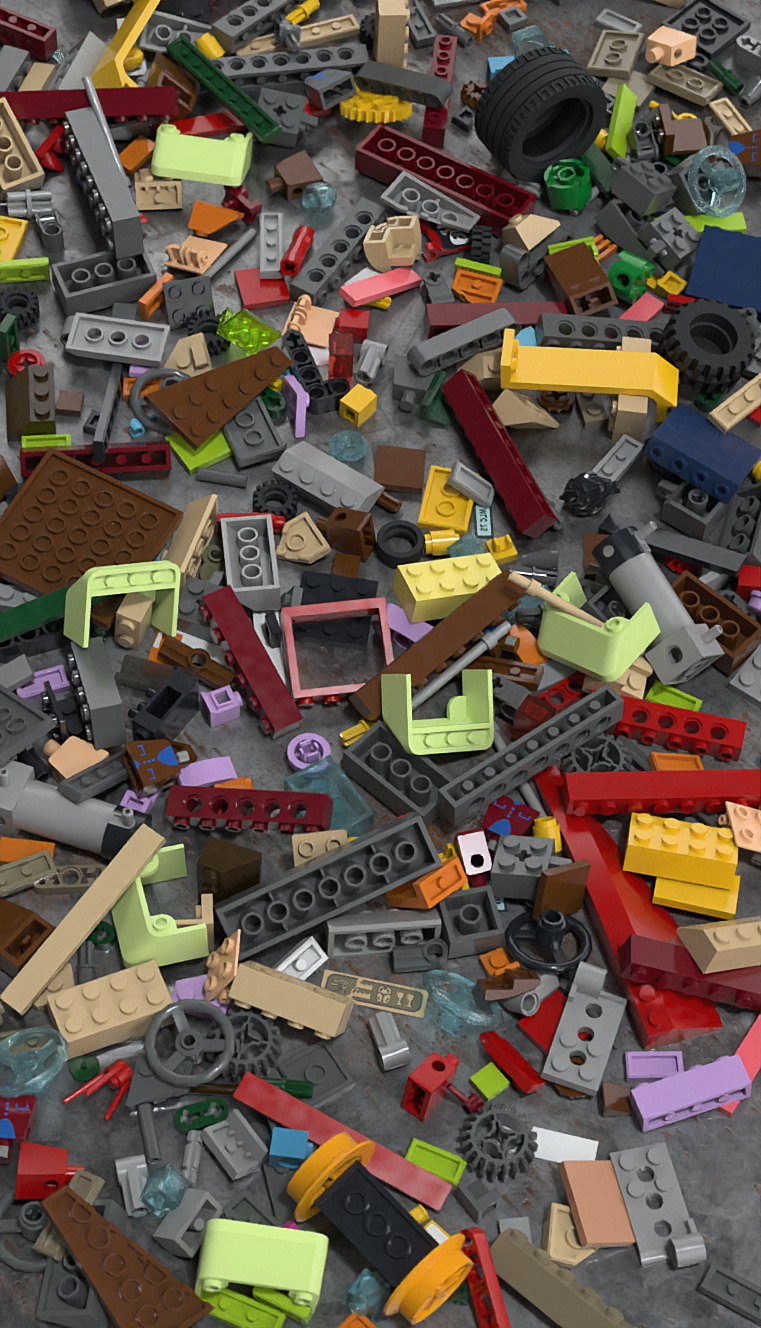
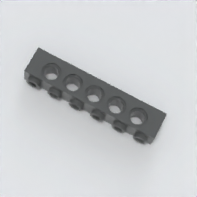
M249 0L219 21H216L211 28L212 35L224 51L231 55L275 26V18H279L280 15L288 16L294 11L296 5H301L306 0Z
M362 197L299 274L291 281L290 300L297 302L300 296L306 294L311 298V306L317 307L319 304H322L326 300L329 291L337 287L343 274H347L353 262L359 260L364 250L363 242L369 228L372 225L378 226L387 222L385 218L386 208Z
M541 312L535 325L537 347L616 351V346H621L622 337L624 336L651 339V353H657L660 356L659 340L667 323Z

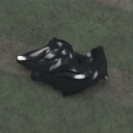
M587 471L575 478L569 479L559 499L564 500V503L571 509L572 513L587 516L601 510L610 496L620 493V489L617 488V481L612 482L611 479L600 477L593 471Z

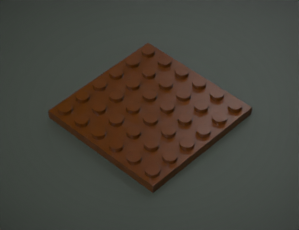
M50 448L0 517V577L41 597L75 583L89 569L94 567L153 562L182 521L184 512ZM121 593L92 605L90 622L109 630L116 619V612L127 593Z

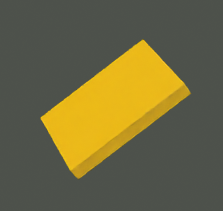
M0 215V261L16 259L29 227L27 220Z
M431 465L417 527L433 531L453 529L455 534L466 536L474 501L447 483L451 472L450 468Z
M734 876L731 890L656 877L652 903L734 920L740 876Z

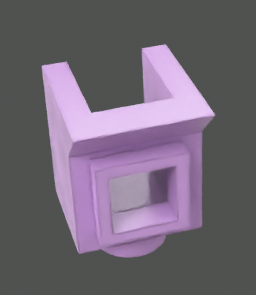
M230 685L208 693L200 692V708L202 712L208 711L209 726L211 728L240 717V706L243 705L242 699L238 691H232Z

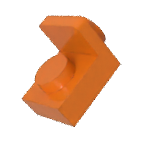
M488 12L483 18L469 13L460 22L461 27L472 34L475 40L480 41L485 35H489L493 28L492 14Z
M504 946L479 956L478 962L488 979H504L505 969L521 968L518 961L513 963Z

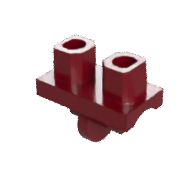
M225 185L224 190L226 194L221 205L225 208L244 213L243 218L240 220L248 227L253 225L254 217L262 211V202L257 198L249 201V193L243 185L237 188Z

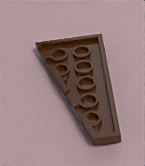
M277 346L146 394L143 400L196 451L290 368L293 362Z
M67 1185L39 1203L117 1328H188L215 1309L209 1302H205L193 1292L194 1290L186 1283L183 1284L169 1273V1269L134 1240H130L122 1234L117 1226L112 1222L109 1223L99 1215L93 1206Z

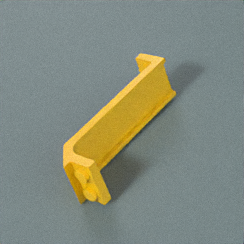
M131 0L134 3L133 7L90 75L95 89L139 87L126 74L123 61L160 0Z
M505 329L500 365L501 388L648 396L657 403L656 422H663L666 419V414L671 413L672 407H677L679 370L657 353L519 346V339H515V329Z

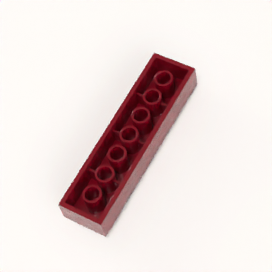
M378 123L356 148V170L388 185H391L405 171L481 216L476 225L492 226L491 233L501 238L503 228L510 224L508 221L517 214H521V216L534 215L535 194L381 123Z

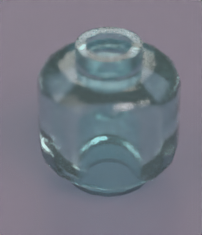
M319 181L308 185L304 189L302 202L311 213L319 214L334 207L337 193L335 188L328 182Z

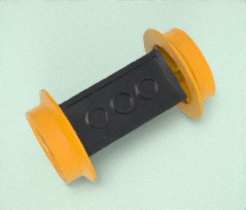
M340 1133L319 1147L301 1165L290 1180L286 1192L298 1204L294 1212V1218L298 1222H303L322 1212L394 1287L395 1291L384 1307V1314L390 1316L401 1312L412 1325H415L441 1306L471 1271L473 1262L461 1251L465 1236L462 1233H458L439 1244L365 1168L374 1153L375 1144L371 1140L357 1144L348 1133Z

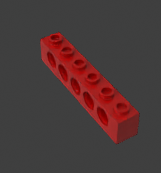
M619 695L624 700L622 720L603 731L605 734H613L617 737L623 735L628 739L642 741L645 744H656L673 750L680 749L694 752L697 755H708L724 761L738 762L743 747L747 722Z

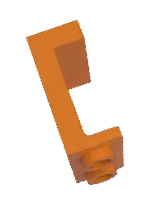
M450 857L442 863V866L383 893L389 907L430 909L468 882L459 858Z

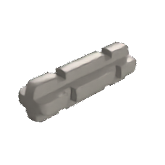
M190 1130L187 1135V1145L182 1164L183 1171H181L180 1185L183 1187L193 1188L196 1185L203 1139L200 1137L201 1131Z

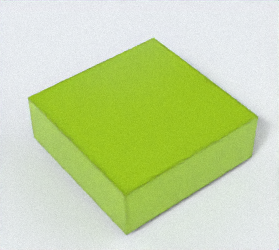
M492 1062L469 1078V1083L487 1103L510 1085V1082Z

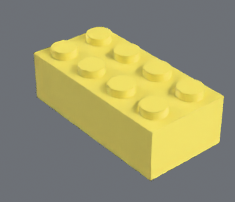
M491 553L398 565L392 589L410 623L446 618L496 575L501 573V570Z

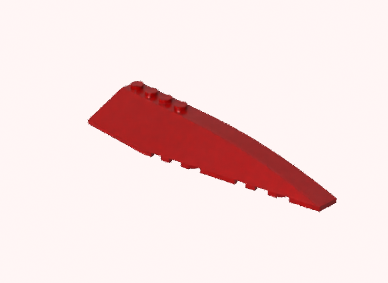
M556 764L550 765L532 776L547 815L556 817V823H559L564 857L571 859L572 863L585 859L591 864L583 903L622 998L628 999L626 1008L643 1050L647 1051L723 1030V1024L712 1000L620 977V948L631 934L686 947L676 933L679 926L663 905L652 903L654 893L639 873L623 870L624 853L594 814L584 816L565 814L561 789L564 777Z

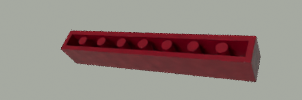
M174 86L95 89L105 118H114V122H128V118H136V121L146 122L150 121V117H159V121H171L172 117L179 116L178 88ZM85 89L0 92V98H6L17 121H26V125H39V121H48V124H61V120H66L65 112L92 107Z
M461 368L441 386L445 394L444 399L453 408L455 419L463 426L465 437L473 444L475 455L485 465V473L495 483V491L505 501V509L514 517L516 529L522 535L537 538L554 524L557 518L476 375Z

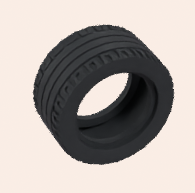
M542 47L518 56L494 76L478 101L474 117L475 132L487 150L515 179L525 182H537L544 180V173L550 165L553 164V167L558 165V161L563 159L578 160L585 154L603 127L607 113V99L603 89L569 53L560 48Z

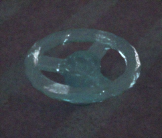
M710 145L701 149L692 159L688 172V187L692 200L702 212L710 217L725 218L736 212L742 204L746 193V175L742 163L732 151L724 146ZM712 154L721 155L733 167L716 170L705 158ZM699 168L709 176V186L713 191L709 205L701 197L697 185ZM737 188L735 198L731 204L723 209H719L723 192Z
M431 969L423 975L425 990L441 1006L437 1022L445 1030L455 1033L464 1026L465 1022L481 1027H496L503 1021V1011L496 1000H484L475 990L476 983L470 979L444 969ZM434 981H445L460 988L448 992L436 985ZM473 995L488 1007L492 1016L475 1007L476 1003L473 1000Z
M35 1026L20 1030L0 1042V1062L11 1066L17 1076L14 1085L0 1084L1 1097H17L29 1093L39 1094L49 1086V1082L60 1073L68 1059L69 1044L60 1031L52 1027ZM35 1038L50 1039L37 1052L23 1051L18 1055L9 1052L12 1047L23 1041ZM57 1050L56 1057L46 1069L44 1060Z

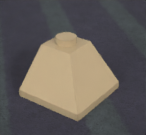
M517 214L509 219L508 222L510 224L503 228L502 249L505 245L512 244L529 251L561 224L558 220L533 214L523 216Z
M494 346L457 362L456 373L462 368L476 375L484 391H504L505 388H501L500 366L503 346Z
M505 388L493 403V407L504 426L515 429L558 428L560 425L529 394Z

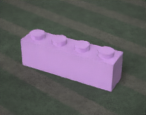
M738 1054L730 1057L722 1056L713 1063L704 1066L695 1065L686 1072L677 1075L674 1073L668 1074L659 1081L637 1085L631 1090L630 1104L644 1133L751 1096L752 1082Z

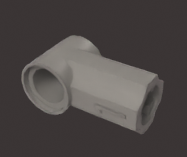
M369 339L364 340L360 351V359L353 372V378L359 384L367 386V384L373 383L380 365L383 366L385 364L389 345Z
M538 972L536 975L541 979L540 985L523 994L502 999L504 1007L522 1015H534L540 1006V1002L550 996L560 986L558 977L554 974Z
M383 1011L369 1018L368 1025L376 1044V1054L381 1069L386 1071L410 1064L411 1054L408 1044L404 1038L401 1039L392 1013Z
M141 1154L116 1159L117 1178L119 1186H122L126 1212L128 1216H144L152 1211L150 1191L147 1184L149 1178L145 1155Z

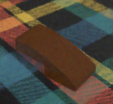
M505 969L504 979H477L475 990L484 1000L505 999L536 988L540 985L541 979L531 969Z

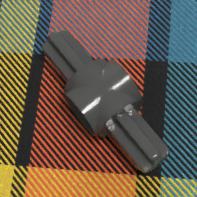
M283 15L275 18V43H281L291 53H296V50L301 48L299 43L301 38L300 25H293Z

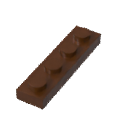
M462 652L456 658H453L451 655L445 660L448 665L437 674L443 673L466 652ZM483 655L478 656L464 668L492 669V673L501 674L517 685L536 692L544 674V666ZM462 670L454 677L462 678Z

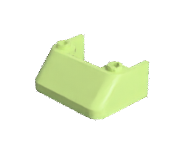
M163 121L157 129L151 173L157 176L228 186L241 185L250 168L253 133L248 132L245 138L242 134L234 133L230 134V137L225 138V140L181 135L180 130L176 129L175 125L168 124V121Z
M163 560L89 569L66 593L64 635L81 647H88L91 598L94 596L137 592L153 599L151 625L167 635L176 637L181 576L179 567L171 561Z
M572 571L552 592L579 609L587 601L577 575ZM545 601L537 644L543 655L602 682H613L622 676L661 631L652 608L647 602L643 604L630 620L623 617H613L607 620L600 628L567 614Z
M462 669L463 696H454L449 700L447 704V718L412 720L411 674H381L383 720L404 750L412 755L488 749L494 741L492 669Z
M183 844L160 848L110 909L122 960L127 969L154 959L159 967L209 956L206 924L177 929L175 920L169 915L150 916L142 886L187 876Z
M211 1219L207 1221L200 1248L194 1293L200 1297L202 1287L209 1292H219L221 1288L227 1287L229 1282L288 1290L289 1296L294 1299L296 1304L308 1305V1307L312 1308V1314H314L320 1296L328 1249V1238L325 1235L314 1232L226 1219Z

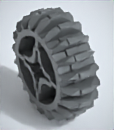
M601 732L560 759V769L563 772V777L565 773L632 771V759L628 755V747H622V740L614 741L613 734L606 737L604 732Z
M240 1006L238 1013H235L230 1008L228 1010V1018L231 1020L233 1029H239L234 1031L236 1035L234 1052L236 1058L231 1059L226 1070L222 1072V1076L225 1078L232 1074V1080L236 1082L238 1077H244L247 1071L259 1077L260 1071L268 1075L270 1066L276 1067L278 1063L277 1057H280L282 1054L281 1045L283 1044V1039L279 1036V1026H274L273 1018L266 1019V1016L262 1015L261 1012L258 1015L255 1014L254 1007L249 1012H244V1008ZM212 1021L210 1025L211 1031L206 1033V1039L224 1040L221 1026L217 1022ZM252 1030L260 1033L266 1041L261 1040V1037L255 1036ZM247 1037L246 1045H243L242 1051L240 1052L241 1043H245V1039ZM209 1052L207 1054L208 1061L214 1062V1065L221 1053Z
M491 1103L488 1111L480 1106L477 1114L471 1112L468 1118L469 1121L463 1123V1131L459 1135V1140L462 1142L460 1143L459 1150L465 1153L463 1156L464 1161L472 1162L470 1165L471 1171L481 1169V1178L489 1173L491 1174L492 1181L496 1180L497 1175H501L502 1179L506 1181L508 1180L509 1173L517 1178L520 1170L526 1172L529 1167L528 1163L534 1161V1153L537 1152L538 1144L535 1142L537 1140V1132L532 1131L534 1126L532 1121L525 1122V1113L517 1116L515 1106L510 1111L505 1110L506 1105L504 1103L501 1104L500 1109H496L494 1104ZM488 1126L491 1127L489 1133L482 1134L480 1138H475L480 1130ZM516 1146H522L516 1155L506 1158L508 1151L514 1150Z

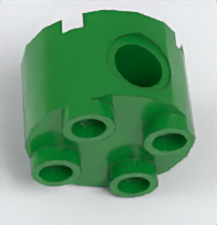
M563 159L558 161L557 166L553 167L552 164L545 171L544 181L547 198L552 209H574L580 211L586 207V203L592 197V185L589 168L584 166V162L576 159Z
M623 250L618 255L621 258L620 261L613 262L607 278L612 285L616 298L632 304L646 293L647 287H645L647 279L652 277L655 266L650 261Z

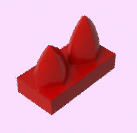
M59 124L34 152L39 164L54 171H63L64 169L61 161L52 150L59 154L69 155L65 147V141L67 140L63 137L64 130Z

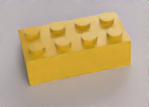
M632 812L626 838L624 871L732 889L738 862V847L735 844L731 829Z

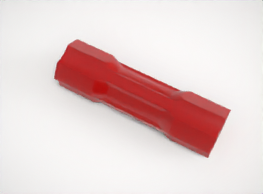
M301 225L296 228L292 236V242L280 261L281 267L279 270L284 276H291L293 278L299 274L305 255L314 241L315 231L310 226Z

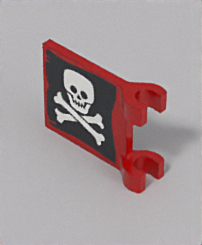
M418 218L421 234L425 232L431 242L424 246L427 253L422 254L425 262L434 261L442 255L471 250L472 230L467 233Z

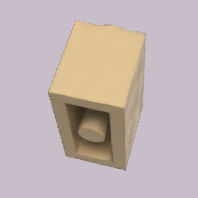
M137 592L126 594L116 612L115 642H118L125 648H132L138 651L151 627L152 598Z

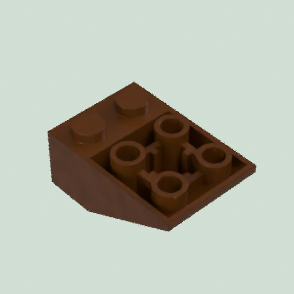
M157 52L145 87L174 86L178 88L179 116L172 117L171 122L182 120L192 112L197 97L193 79Z
M585 242L542 258L559 302H565L568 315L589 316L618 304L609 279Z
M0 898V968L15 978L56 927L34 911L3 898Z

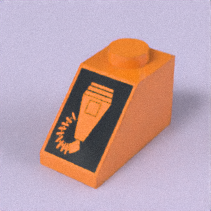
M195 200L188 228L195 229L194 234L207 237L208 234H216L243 218L244 213L203 200Z

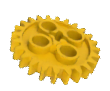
M365 93L351 96L341 101L340 113L344 115V118H350V120H357L358 122L390 123L395 122V120L402 121V119L411 117L412 103L401 100L397 96Z

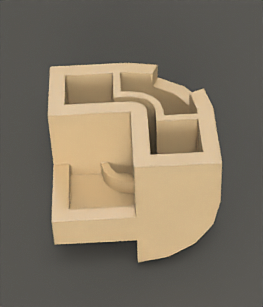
M418 215L387 217V222L378 226L372 225L369 228L363 246L369 263L375 269L385 273L394 270L395 266L406 267L413 265L415 260H420L422 238Z
M639 655L622 676L613 682H602L586 674L582 691L591 694V689L597 690L608 684L618 695L643 700L646 680L652 674L653 668L646 658Z

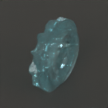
M352 430L340 431L330 439V455H334L336 460H344L345 464L348 461L357 463L358 459H364L366 452H368V442L359 432ZM353 445V450L348 449L344 451V446L349 447Z

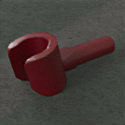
M449 1083L446 1086V1089L459 1099L464 1111L476 1113L480 1106L483 1107L484 1103L477 1094L472 1093L467 1097L453 1084Z

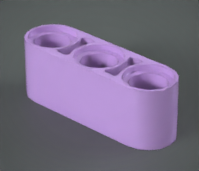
M392 603L386 604L391 642L404 650H407L433 628V626L424 621L410 623L403 609ZM377 615L372 620L371 626L381 636Z

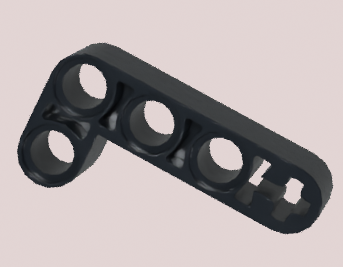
M297 330L285 332L282 337V352L293 362L289 368L290 374L296 377V380L309 395V407H306L307 412L312 415H321L338 411L340 409V400L350 391L349 381L341 377L323 381L303 334Z
M65 617L1 642L0 663L7 664L23 654L27 657H32L70 646V642L74 641L64 635Z

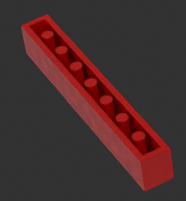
M761 769L565 773L561 788L566 815H631L632 812L639 814L674 812L684 814L692 812L717 813L719 811H727L726 801L761 810Z

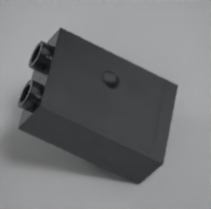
M176 669L158 691L148 688L145 692V697L150 700L146 704L140 702L137 709L131 708L128 711V717L132 719L133 741L166 739L169 742L173 741L199 711L198 681Z

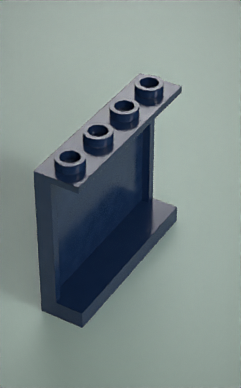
M705 225L685 296L704 299L705 301L713 299L720 304L724 302L732 310L734 308H754L757 313L756 318L761 323V237L746 235L739 231L733 232L721 229L718 226Z
M678 403L677 407L673 409L653 433L642 455L728 505L747 475L752 473L761 457V450L729 431L723 434L710 420Z

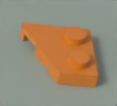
M457 269L451 292L464 303H497L503 279Z

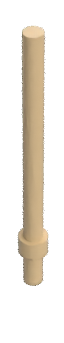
M514 570L508 576V580L524 588V592L530 596H537L563 612L600 628L603 626L604 623L541 587V583L533 578L529 580Z

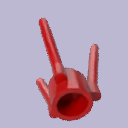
M117 1059L111 1066L105 1068L96 1077L64 1098L62 1103L67 1104L82 1093L85 1096H89L103 1084H106L113 1090L118 1087L119 1091L104 1115V1120L107 1121L115 1111L124 1093L130 1088L131 1083L128 1080L133 1076V1071L127 1063Z

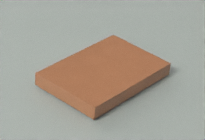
M562 1161L558 1167L582 1248L626 1247L636 1243L612 1161Z

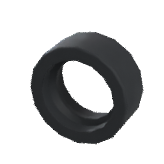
M395 520L386 523L377 533L376 553L378 558L385 565L397 569L398 565L418 563L423 555V533L415 524L409 521ZM393 537H405L410 539L415 544V547L407 552H395L390 550L385 545V542Z

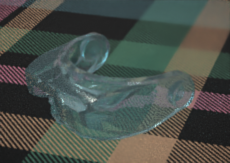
M537 25L512 32L511 34L515 59L522 55L519 45L525 42L539 43L543 47H554V44L550 42Z

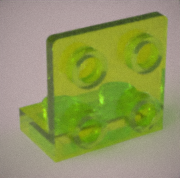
M230 308L225 309L222 312L216 332L250 355L265 350L282 335L281 331L246 308H243L238 313Z

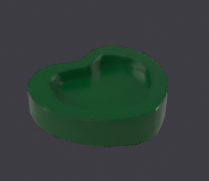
M81 1057L72 1058L69 1063L72 1077L81 1084L87 1083L99 1073V1060L96 1057H88L86 1059Z

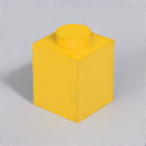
M358 383L340 400L339 416L359 428L376 412L377 395L372 390Z

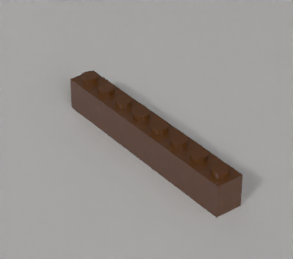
M507 569L496 575L349 697V700L367 722L374 719L378 721L383 719L381 674H411V689L413 687L416 690L429 681L426 677L432 671L435 674L448 665L445 661L451 655L453 658L459 656L466 650L464 644L469 640L472 643L477 641L485 634L482 629L488 624L492 628L503 619L501 614L506 609L511 612L522 603L519 599L526 593L522 587L508 580L510 572Z

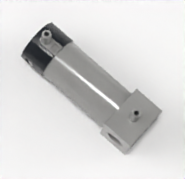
M650 521L640 530H637L635 526H629L611 534L592 550V556L607 580L611 582L632 617L645 602L650 604L661 632L649 644L652 650L646 653L645 657L663 685L684 683L725 654L715 639L723 633V629L720 625H715L709 629L706 623H694L654 560L651 550L644 540L657 529L656 523Z
M9 759L0 767L1 835L17 838L20 830H25L113 860L143 823L149 828L152 827V816L150 814L130 807L117 806L92 797L80 804H76L57 791L58 786L35 780L34 767Z

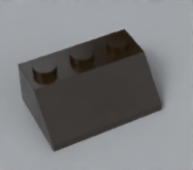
M53 364L28 365L6 382L7 442L21 441V436L57 434Z
M212 836L208 837L197 861L199 905H201V894H213L214 905L262 882V853Z

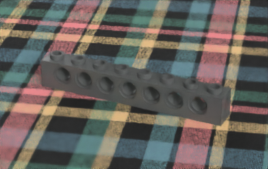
M365 44L297 50L296 53L287 51L209 59L242 91L257 90L262 87L278 88L304 85L303 83L307 77L314 76L325 69L352 72L354 78L366 61H370ZM192 76L196 95L211 94Z
M605 684L438 789V809L456 826L622 720L624 700L608 684Z

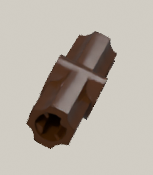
M170 635L164 640L158 651L157 656L184 670L185 674L195 680H201L216 689L228 685L231 687L235 680L236 673L211 659L210 654L205 649H193ZM193 663H199L202 666H196Z

